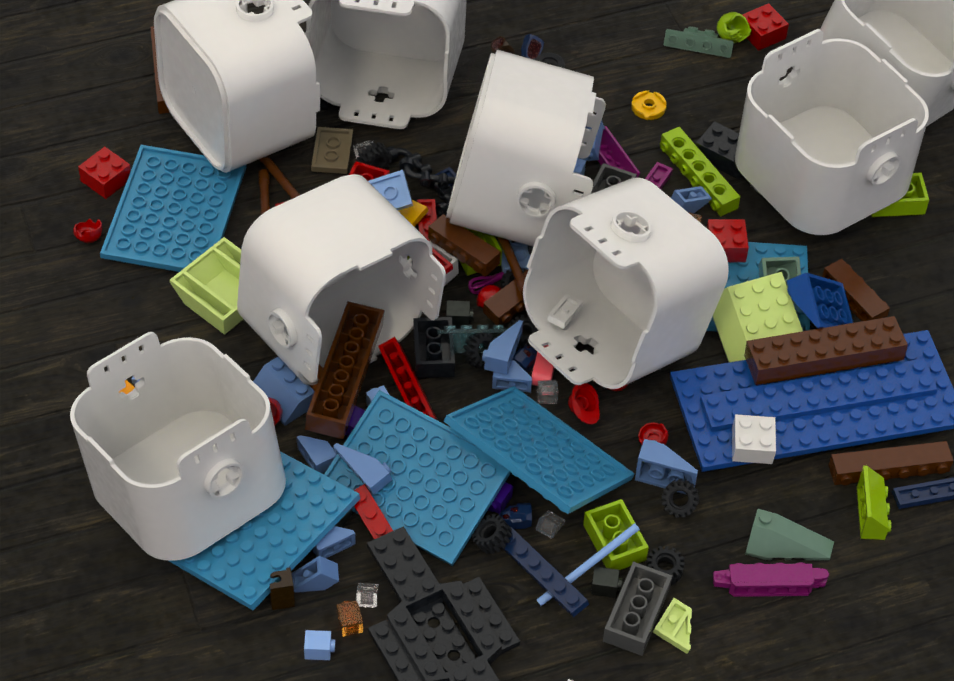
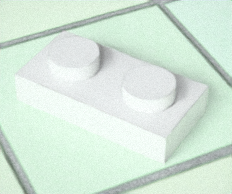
M566 294L548 314L547 321L564 329L582 308L583 302Z

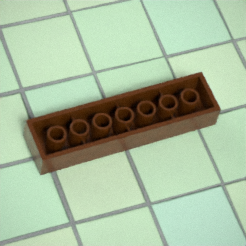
M347 301L306 414L305 430L344 439L383 326L385 310Z
M895 316L748 340L744 357L755 384L760 385L901 361L905 358L908 344Z

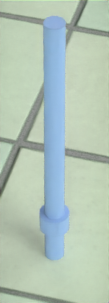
M634 523L567 575L565 579L569 583L575 581L640 530L639 527ZM545 592L536 600L542 606L553 597L548 592Z

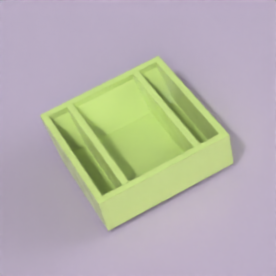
M225 237L170 279L171 285L183 303L224 335L243 320L237 309L241 249Z
M782 272L725 288L712 316L728 362L746 360L744 354L748 340L803 331L792 299L788 294Z

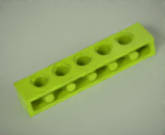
M680 127L661 135V150L670 157L671 162L676 164L693 187L702 186L712 198L708 203L720 217L738 209L740 195Z

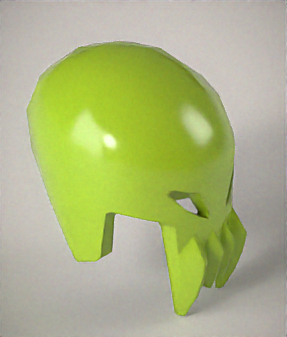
M737 12L726 13L717 22L718 35L722 39L733 40L734 43L741 42L751 33L748 21Z

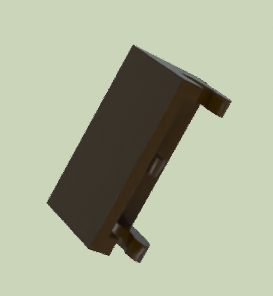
M291 568L271 573L270 578H281L280 582L270 584L272 610L295 607Z

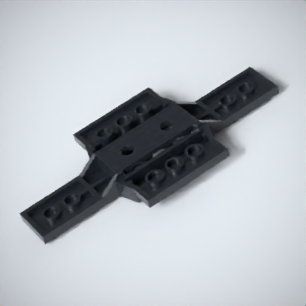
M404 526L367 542L368 550L400 603L387 614L386 620L368 628L369 635L397 681H499L490 664L501 654L519 646L520 640L480 577L464 584L462 581L439 584ZM443 599L479 657L476 658L444 607ZM431 619H436L440 622V625L436 628H431L428 622ZM457 652L460 658L452 661L448 658V654Z

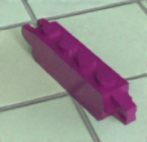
M802 562L796 564L736 563L730 564L728 570L714 571L713 584L715 587L729 588V593L733 597L808 596L812 588L826 586L829 573L826 569L812 568V564Z

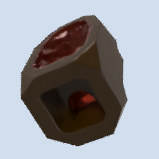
M502 36L497 37L491 43L490 48L494 54L496 50L515 54L511 44Z

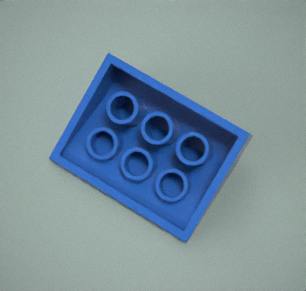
M804 273L787 280L789 296L817 328L853 323L843 283L810 273Z

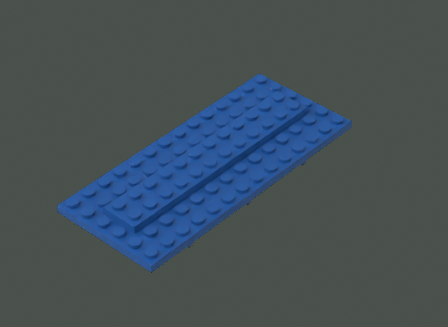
M929 331L903 334L908 347L905 358L901 361L760 385L755 384L746 360L670 372V379L702 472L751 464L749 462L732 461V425L735 414L775 417L776 453L774 459L954 429V388Z

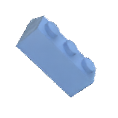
M279 357L265 364L253 381L264 391L267 397L274 398L281 404L283 413L280 421L284 425L289 424L308 411L315 392L309 385L304 384Z

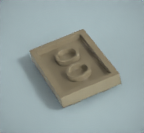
M318 127L311 171L347 174L353 129Z

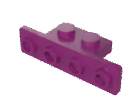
M604 126L605 129H603L598 156L599 160L597 161L601 166L604 163L637 174L638 178L640 175L639 170L607 126Z

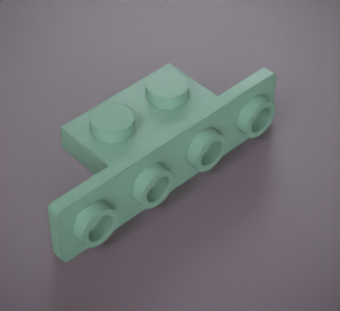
M689 26L684 31L666 29L663 45L730 58L734 41L718 38V34L713 30L700 31L696 27Z

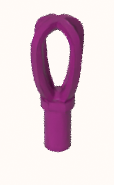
M499 272L492 276L472 278L469 281L468 288L471 293L478 294L480 290L474 291L473 289L484 285H492L500 281L504 273ZM486 279L475 284H472L474 281Z

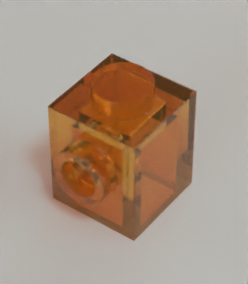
M344 601L341 604H337V617L342 637L362 633L363 620L358 601Z

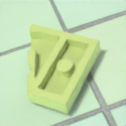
M673 598L653 633L687 654L691 649L690 620L692 618V609Z

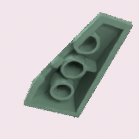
M799 256L762 258L758 265L760 278L782 272L787 288V280L801 275Z
M757 509L745 555L763 560H772L773 558H784V560H791L792 558L830 560L834 541L781 515Z

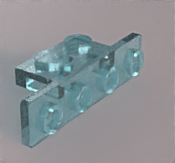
M472 325L461 326V329H456V326H444V330L437 331L438 334H453L454 353L466 352L463 346L467 345L465 341L469 339L470 335L475 333H503L507 329H504V325H493V329H488V325H477V329H472ZM480 343L478 353L486 350L483 343Z

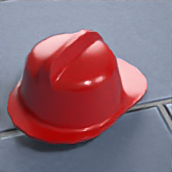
M588 383L575 385L568 400L570 410L586 424L597 423L600 413L596 390Z

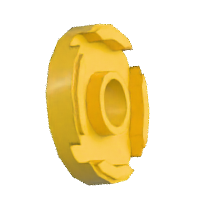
M642 91L633 97L632 111L639 118L654 120L664 115L666 100L661 94Z

